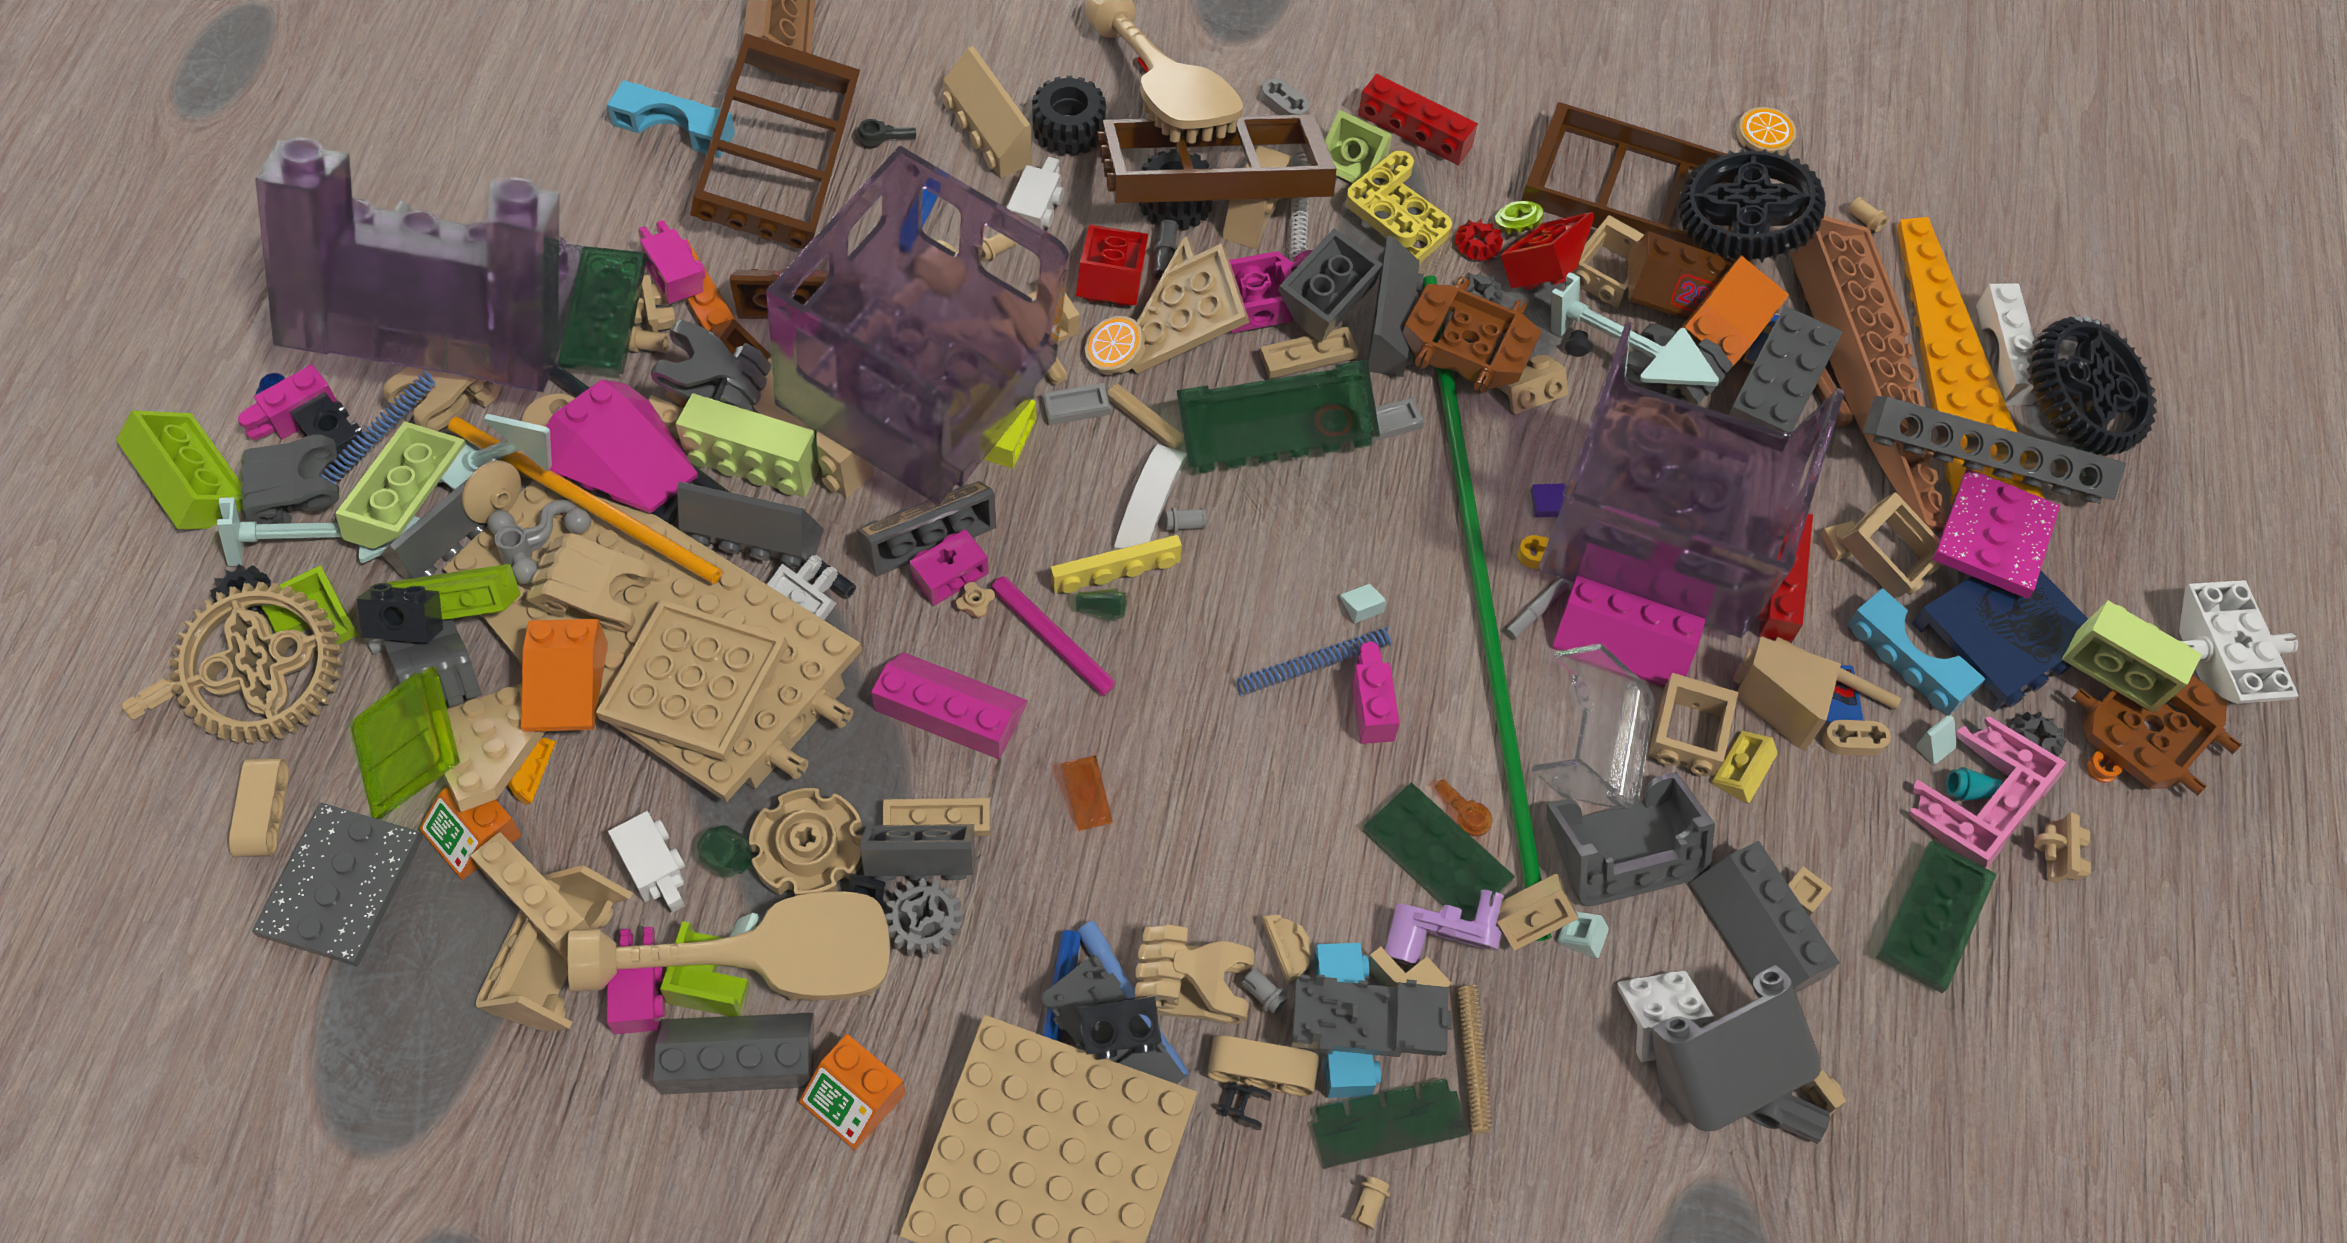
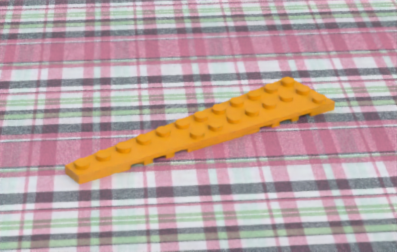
M1929 217L1900 219L1896 228L1902 259L1905 262L1906 279L1910 281L1911 285L1910 299L1911 303H1914L1916 310L1914 320L1916 327H1919L1921 339L1919 345L1932 409L2017 432ZM1965 435L1960 441L1962 450L1966 448L1968 443ZM1993 444L1990 449V455L1992 459L1996 456L1997 447L1995 444ZM2025 452L2020 457L2021 466L2026 463L2027 457ZM1955 458L1952 463L1946 462L1947 469L1945 471L1946 482L1950 483L1952 493L1950 497L1951 506L1961 478L1967 469L1962 467L1964 461ZM1984 466L1982 471L1973 470L2044 498L2040 487L2021 483L2023 477L2013 475L2012 479L1994 476L1992 475L1993 469Z

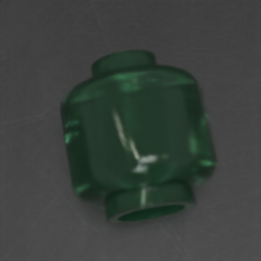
M727 825L709 828L698 841L699 862L721 878H731L737 873L742 874L747 870L752 861L749 840Z

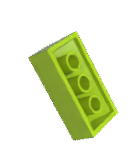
M131 410L116 441L177 529H209L216 525L217 519H223L219 498H234L237 511L239 512L243 509L241 481L192 413Z

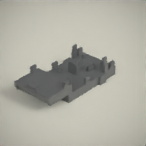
M1095 954L1040 995L1043 1004L1046 1007L1048 1006L1054 1014L1055 1018L1053 1020L1061 1030L1066 1029L1077 1044L1076 1048L1084 1051L1086 1050L1079 1006L1127 998L1119 988L1121 985L1120 981L1114 973L1109 974L1102 965L1103 963ZM1140 1014L1132 1017L1129 1022L1130 1031L1136 1035H1143L1150 1029ZM1098 1021L1092 1026L1091 1034L1098 1041H1106L1111 1038L1113 1027L1107 1021ZM1162 1042L1155 1043V1050L1150 1052L1133 1054L1131 1047L1117 1050L1118 1056L1108 1058V1060L1178 1084L1186 1077L1166 1051V1047Z
M1300 974V978H1296L1292 1047L1318 1049V1053L1332 1054L1333 1051L1392 1057H1400L1401 1053L1432 1056L1446 1055L1448 1030L1452 1029V1011L1448 1010L1449 987L1417 984V980L1407 979L1406 983L1398 982L1397 987L1368 985V981L1358 980V984L1337 982V978L1325 977V975L1320 974L1314 980L1310 979V975Z

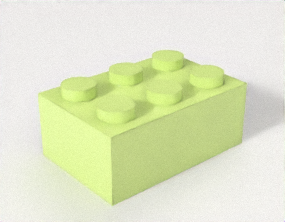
M2107 600L2076 631L2062 660L2155 713L2188 685L2202 654L2192 649L2188 644L2178 641L2159 630L2155 625L2147 623L2131 614L2122 606Z

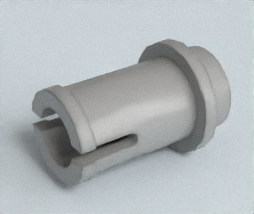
M1172 507L1171 511H1165L1166 530H1172L1173 533H1177L1180 529H1206L1207 517L1205 508L1177 510L1176 507Z
M1258 968L1253 969L1245 977L1248 981L1243 980L1241 983L1243 988H1246L1264 1005L1263 1010L1265 1012L1270 1011L1275 1015L1288 1001V998L1285 996L1286 991L1283 988L1278 989Z

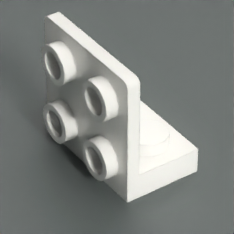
M1686 971L1669 972L1618 982L1617 989L1637 1023L1636 1054L1641 1062L1656 1060L1651 1027L1676 1016L1688 1018L1700 1028L1712 1023L1714 1020V1015Z

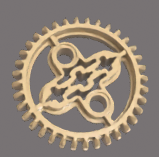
M258 582L255 589L249 583H244L242 592L236 587H230L228 597L221 592H216V603L213 604L209 600H204V605L207 608L204 612L193 610V614L197 619L193 623L191 621H184V625L189 628L187 633H176L177 638L183 642L182 645L172 646L173 652L179 654V657L169 660L170 665L178 669L169 675L171 679L178 681V683L172 686L175 693L181 694L177 698L178 703L182 706H187L184 710L185 714L191 718L195 717L193 721L196 725L200 727L205 726V731L212 735L217 733L218 737L223 740H228L231 736V740L236 743H241L245 738L246 742L256 744L259 737L261 741L270 743L272 733L278 739H284L286 728L292 733H298L296 723L300 721L304 725H310L307 715L310 713L316 716L321 715V711L316 707L320 702L326 705L330 704V700L324 695L326 691L336 692V687L330 682L331 680L341 678V674L333 670V668L343 665V661L339 657H335V655L343 652L342 647L339 644H335L340 639V636L336 631H331L335 624L332 620L326 619L328 613L322 608L318 609L319 604L313 599L307 600L308 597L303 592L295 594V590L289 586L282 590V587L277 583H272L268 588L264 582ZM260 605H274L288 609L300 616L308 624L314 635L307 636L297 630H286L272 634L265 617L247 608ZM227 618L224 631L229 649L207 657L201 663L199 674L197 675V662L206 639ZM264 642L269 645V651L266 650ZM297 644L298 648L295 654L286 657L285 653L289 646ZM318 650L317 666L309 686L293 705L283 711L289 701V689L285 675L306 668L312 662L314 651ZM228 668L227 676L223 680L217 681L216 677L220 670ZM245 674L248 675L250 683L245 681ZM206 689L210 693L220 696L242 691L247 706L257 714L266 715L267 719L248 722L225 717L215 711L205 701L200 690Z

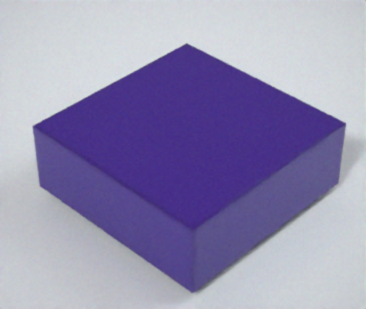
M1564 483L1532 485L1531 495L1535 517H1567L1569 507Z

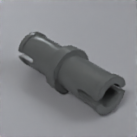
M1163 220L1160 222L1158 242L1154 244L1153 253L1156 257L1152 276L1159 281L1177 250L1175 244L1179 225L1173 220Z

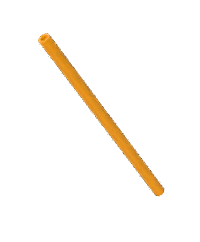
M458 416L453 417L448 424V429L480 449L501 442ZM519 451L499 459L508 462L518 471L708 582L715 584L721 578L722 569L550 469L545 471Z

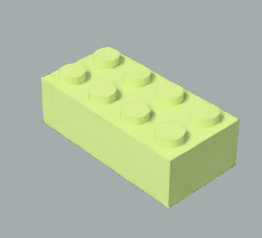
M694 393L691 394L676 422L683 452L693 465L713 468L726 476L735 475L745 478L755 485H767L777 488L787 495L796 494L806 497L821 467L818 462L819 455L814 431Z

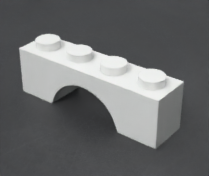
M1989 284L1978 301L1976 309L1982 330H1993L1998 339L2000 360L1996 382L2006 405H2032L2037 397L2031 393L2033 385L2027 381L2031 375L2026 369L2030 366L2027 358L2031 355L2029 349L2033 346L2034 336L2019 284Z

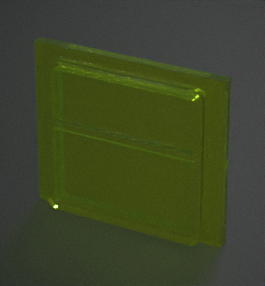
M430 666L421 674L414 673L353 720L351 729L372 818L382 819L460 763L437 667Z

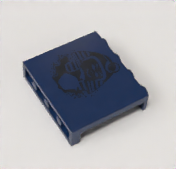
M2040 570L2035 590L2029 599L1971 576L1924 606L1912 624L1921 633L1932 627L1958 656L1963 658L1985 678L1983 683L1998 698V701L1991 708L1996 712L2005 705L2012 708L2026 696L2024 692L2029 689L2036 692L2050 680L2048 678L2049 675L2054 673L2056 676H2060L2072 666L2062 660L2076 631L2088 618Z

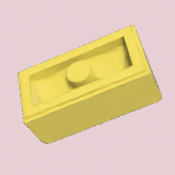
M1741 731L1724 759L1722 766L1713 778V785L1743 802L1750 803L1777 756L1773 737Z

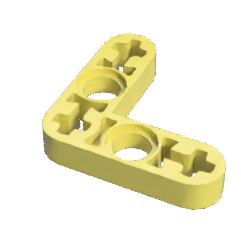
M1394 151L1348 188L1346 205L1353 213L1386 238L1387 236H1392L1404 247H1410L1417 241L1419 225L1415 219L1385 197L1411 176L1414 160L1405 151ZM1375 178H1383L1388 183L1386 185L1379 186L1374 184L1372 180ZM1377 211H1385L1390 215V217L1387 219H1380L1376 217L1374 213Z
M1383 182L1381 186L1386 185L1388 182ZM1402 183L1385 197L1418 223L1417 240L1423 241L1426 247L1416 248L1412 245L1405 248L1420 260V263L1449 238L1452 227L1451 218ZM1410 207H1417L1423 213L1420 215H1413L1409 213L1407 209Z

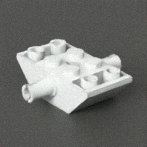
M2246 580L2188 584L2185 587L2179 633L2183 640L2182 642L2202 654L2195 668L2200 681L2222 698L2236 704L2294 700L2299 697L2280 654L2295 653L2298 649V640L2286 641L2296 637L2292 633L2270 634Z

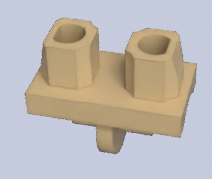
M650 275L640 276L643 290L641 292L642 298H638V295L635 293L628 296L629 299L621 304L623 316L632 319L635 324L641 323L642 318L645 317L647 330L650 332L658 333V330L671 328L673 323H675L673 307L656 308L655 305L668 304L656 283L651 284Z
M2070 812L2061 820L2050 821L2046 823L2045 833L2039 834L2034 838L2035 848L2045 852L2047 880L2056 883L2066 878L2080 880L2091 874V862L2080 857V850L2086 848L2090 843V831L2080 826V815Z

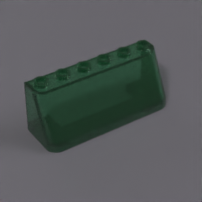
M1368 359L1336 364L1332 370L1214 389H1209V386L1206 385L1176 390L1175 397L1188 468L1195 469L1196 474L1215 471L1214 466L1227 464L1228 469L1247 466V460L1259 459V464L1278 461V455L1290 454L1291 459L1310 456L1309 450L1321 448L1322 453L1341 451V445L1352 443L1354 448L1368 447L1373 445V439L1380 437Z

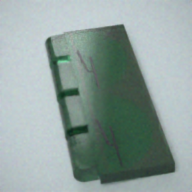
M1443 1078L1419 1084L1421 1099H1418L1416 1090L1412 1085L1384 1092L1386 1107H1382L1378 1094L1348 1100L1351 1115L1347 1116L1342 1102L1316 1107L1318 1122L1313 1123L1312 1126L1323 1169L1468 1136L1469 1133L1457 1091L1450 1092L1447 1080Z

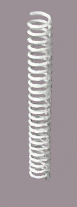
M1304 151L1297 152L1293 156V166H1297V164H1299L1298 166H1310L1306 160L1297 161L1299 158H1306V156L1297 157L1298 154L1304 153ZM1309 197L1291 199L1292 211L1289 260L1291 262L1294 261L1293 257L1307 250Z

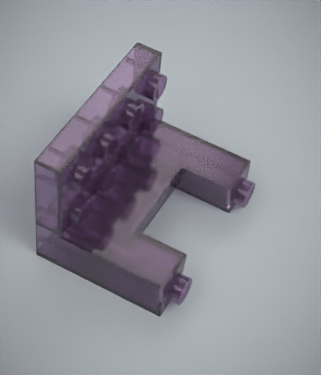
M308 138L277 141L255 179L274 346L326 355L333 353L490 381L492 384L544 392L587 277V247L569 244L564 238L559 236L560 193L538 189L533 182L523 178H507L501 181L490 180L487 222H476L470 225L439 220L436 215L424 210L400 213L373 208L372 204L366 200L352 197L349 153L324 149L319 142Z

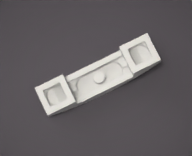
M1159 444L1155 446L1129 501L1116 538L1114 550L1153 541L1156 534V525L1173 484L1179 478L1187 458V453Z

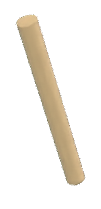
M1779 637L1775 640L1776 642L1808 652ZM1842 668L1839 669L1838 682L1896 710L1902 699L1901 697Z

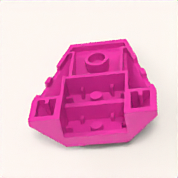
M601 379L555 412L546 425L550 429L551 471L563 478L567 477L582 483V487L593 491L596 488L609 493L612 499L651 514L677 493L679 481L690 483L698 477L697 471L650 401L626 383Z

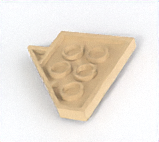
M1187 236L1180 242L1137 321L1146 336L1144 343L1146 346L1145 353L1138 364L1133 367L1137 374L1250 322L1226 249L1222 243L1195 255L1192 243Z
M521 684L503 688L498 692L478 699L468 700L463 704L443 711H436L429 716L418 719L420 729L461 812L497 799L546 732L522 731Z

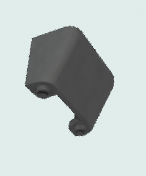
M1677 772L1653 778L1645 787L1644 798L1641 802L1582 816L1581 808L1575 800L1563 799L1547 803V821L1574 891L1584 905L1596 906L1691 882L1711 867L1715 823Z
M1776 965L1760 972L1753 979V989L1759 999L1702 1028L1692 1020L1680 1016L1672 1017L1651 1027L1660 1093L1699 1130H1719L1813 1081L1821 1072L1819 1053L1792 981Z

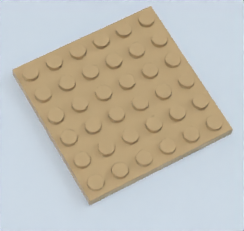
M984 1015L904 1222L900 1237L916 1243H1146L1198 1092L1108 1059L1095 1060L1094 1054L1086 1055L1084 1050Z

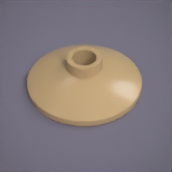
M497 460L488 462L474 471L467 480L462 492L461 502L465 514L475 522L487 523L490 514L494 511L505 510L509 512L515 504L521 488V479L517 469L508 462Z

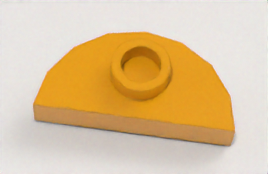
M541 738L508 783L514 796L524 805L532 804L556 744L554 740Z

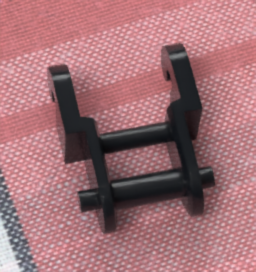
M1232 1082V1084L1225 1083L1224 1088L1228 1092L1224 1104L1217 1105L1216 1109L1224 1117L1229 1115L1239 1119V1125L1245 1127L1252 1125L1254 1129L1261 1130L1262 1123L1244 1116V1110L1248 1098L1250 1099L1251 1096L1256 1098L1263 1096L1264 1100L1270 1101L1272 1094L1253 1085L1246 1089L1237 1086L1238 1083ZM1235 1094L1243 1096L1239 1110L1231 1107Z

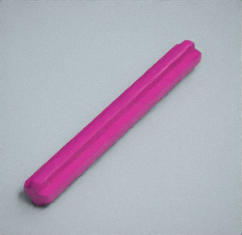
M1001 576L992 584L994 593L1100 695L1105 696L1114 688V679L1007 577Z

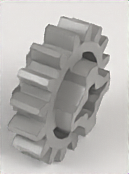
M921 878L918 887H914L908 881L906 882L907 891L903 893L901 890L896 889L894 895L897 901H887L886 903L887 911L890 912L885 914L887 925L889 926V938L896 937L894 943L898 950L907 945L908 956L912 957L916 950H921L922 957L927 958L928 950L934 949L940 955L942 954L941 945L943 943L950 947L954 945L951 934L960 935L962 932L961 925L958 924V922L964 921L963 911L958 910L961 907L959 897L952 898L953 892L950 886L941 891L939 880H935L932 886H927L925 878ZM939 902L946 908L948 916H945L943 911L938 910ZM929 911L930 917L924 918L925 914H928ZM900 919L903 920L904 924L909 925V934L901 927Z

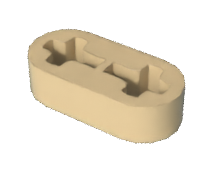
M1835 720L1829 724L1822 735V742L1825 748L1838 755H1879L1891 741L1889 729L1884 724L1876 721ZM1835 732H1839L1840 737L1846 738V740L1840 742L1839 737L1833 735ZM1869 733L1873 734L1874 739H1879L1877 744L1874 743L1872 738L1867 737Z

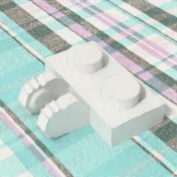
M817 555L809 557L798 573L782 564L767 584L823 620L826 619L837 604L823 593L830 588L833 581L837 578L838 574L835 568L832 566L827 567L813 585L807 582L815 576L817 570L821 567L822 559Z

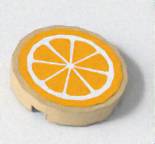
M1757 107L1745 112L1737 126V137L1744 147L1746 145L1751 149L1754 147L1756 151H1763L1766 148L1770 153L1778 150L1779 155H1782L1793 145L1796 138V127L1785 113L1774 108Z
M1113 316L1105 319L1095 326L1087 337L1085 345L1086 358L1096 371L1102 374L1113 375L1112 373L1127 372L1138 364L1145 353V332L1134 319L1127 316Z

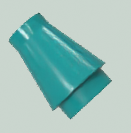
M1960 767L1959 769L1951 770L1948 774L1946 790L1950 796H1953L1958 801L1991 799L2003 783L2000 779L1991 778L1966 767Z

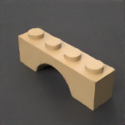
M501 832L497 833L470 856L493 885L523 912L546 941L568 963L569 931L591 930L584 918Z

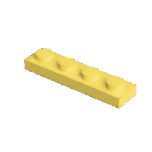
M1174 535L1051 566V586L1054 594L1061 592L1072 593L1081 587L1093 584L1104 585L1113 579L1124 576L1135 577L1144 571L1156 568H1170L1181 561L1182 545L1179 536Z

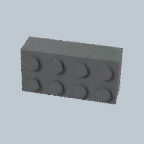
M1784 305L1732 406L1726 423L1780 448H1784L1843 331Z

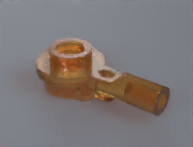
M1445 779L1440 780L1435 785V789L1459 813L1457 821L1462 832L1469 836L1478 837L1486 834L1491 829L1493 822L1492 814L1485 805L1477 803L1475 800L1466 801Z

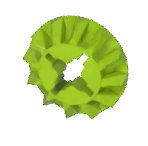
M1517 201L1501 208L1495 216V221L1499 230L1506 231L1508 234L1513 232L1521 234L1522 231H1532L1533 227L1541 225L1544 214L1542 207L1537 203Z

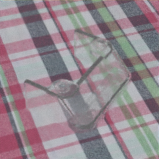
M1602 643L1555 652L1554 658L1573 675L1569 688L1570 697L1584 711L1575 759L1533 765L1532 772L1563 798L1615 809L1635 807L1639 801L1655 707L1652 691Z

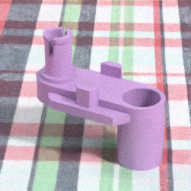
M1481 890L1476 918L1471 922L1460 919L1462 909L1450 905H1444L1443 910L1437 913L1410 905L1396 904L1385 951L1396 963L1415 966L1420 962L1426 934L1486 950L1497 951L1502 932L1499 931V927L1496 924L1504 895L1495 892V895L1492 897L1491 906H1489L1492 891Z

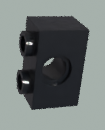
M326 392L290 411L305 437L324 435L336 442V460L344 466L346 464L338 457V454H341L350 462L351 460L342 452V449H345L354 457L356 456L347 445L360 452L352 443V440H355L365 448L356 437V435H359L363 439L366 438L361 433L362 429L356 421L349 423L346 419L349 417V414L339 400L333 402ZM330 462L335 468L340 469L336 463Z
M378 583L370 586L366 592L357 598L361 637L429 643L443 630L439 591L425 590L422 586L396 588L388 583Z

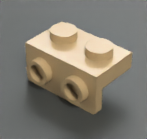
M1537 355L1528 361L1519 382L1497 388L1509 396L1510 410L1514 414H1518L1566 396L1568 394L1566 367L1548 355Z

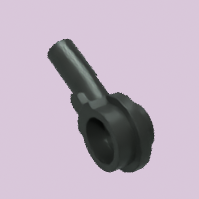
M866 119L857 128L856 136L861 144L873 147L882 144L885 139H916V127H893L892 125H885L883 121Z

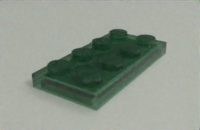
M589 246L582 247L558 364L561 368L624 374L648 258L644 252Z
M1412 782L1363 827V832L1443 907L1444 905H1450L1462 909L1460 919L1471 922L1476 918L1481 890L1492 891L1490 904L1495 892H1503L1515 878L1507 868Z
M1931 840L1925 847L1876 959L1943 994L1949 987L1997 874Z

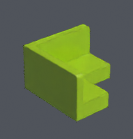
M321 565L279 584L282 590L289 586L295 590V594L303 592L307 595V600L313 599L319 604L318 609L322 608L328 613L326 619L332 620L335 624L331 631H336L340 636V639L335 644L340 645L359 635ZM261 605L276 633L286 630L303 632L310 629L300 616L288 609L274 605Z
M683 921L675 944L722 939V937L694 932L691 923ZM718 965L667 967L660 990L667 1004L733 1017L740 1016L750 983L745 978L716 973Z

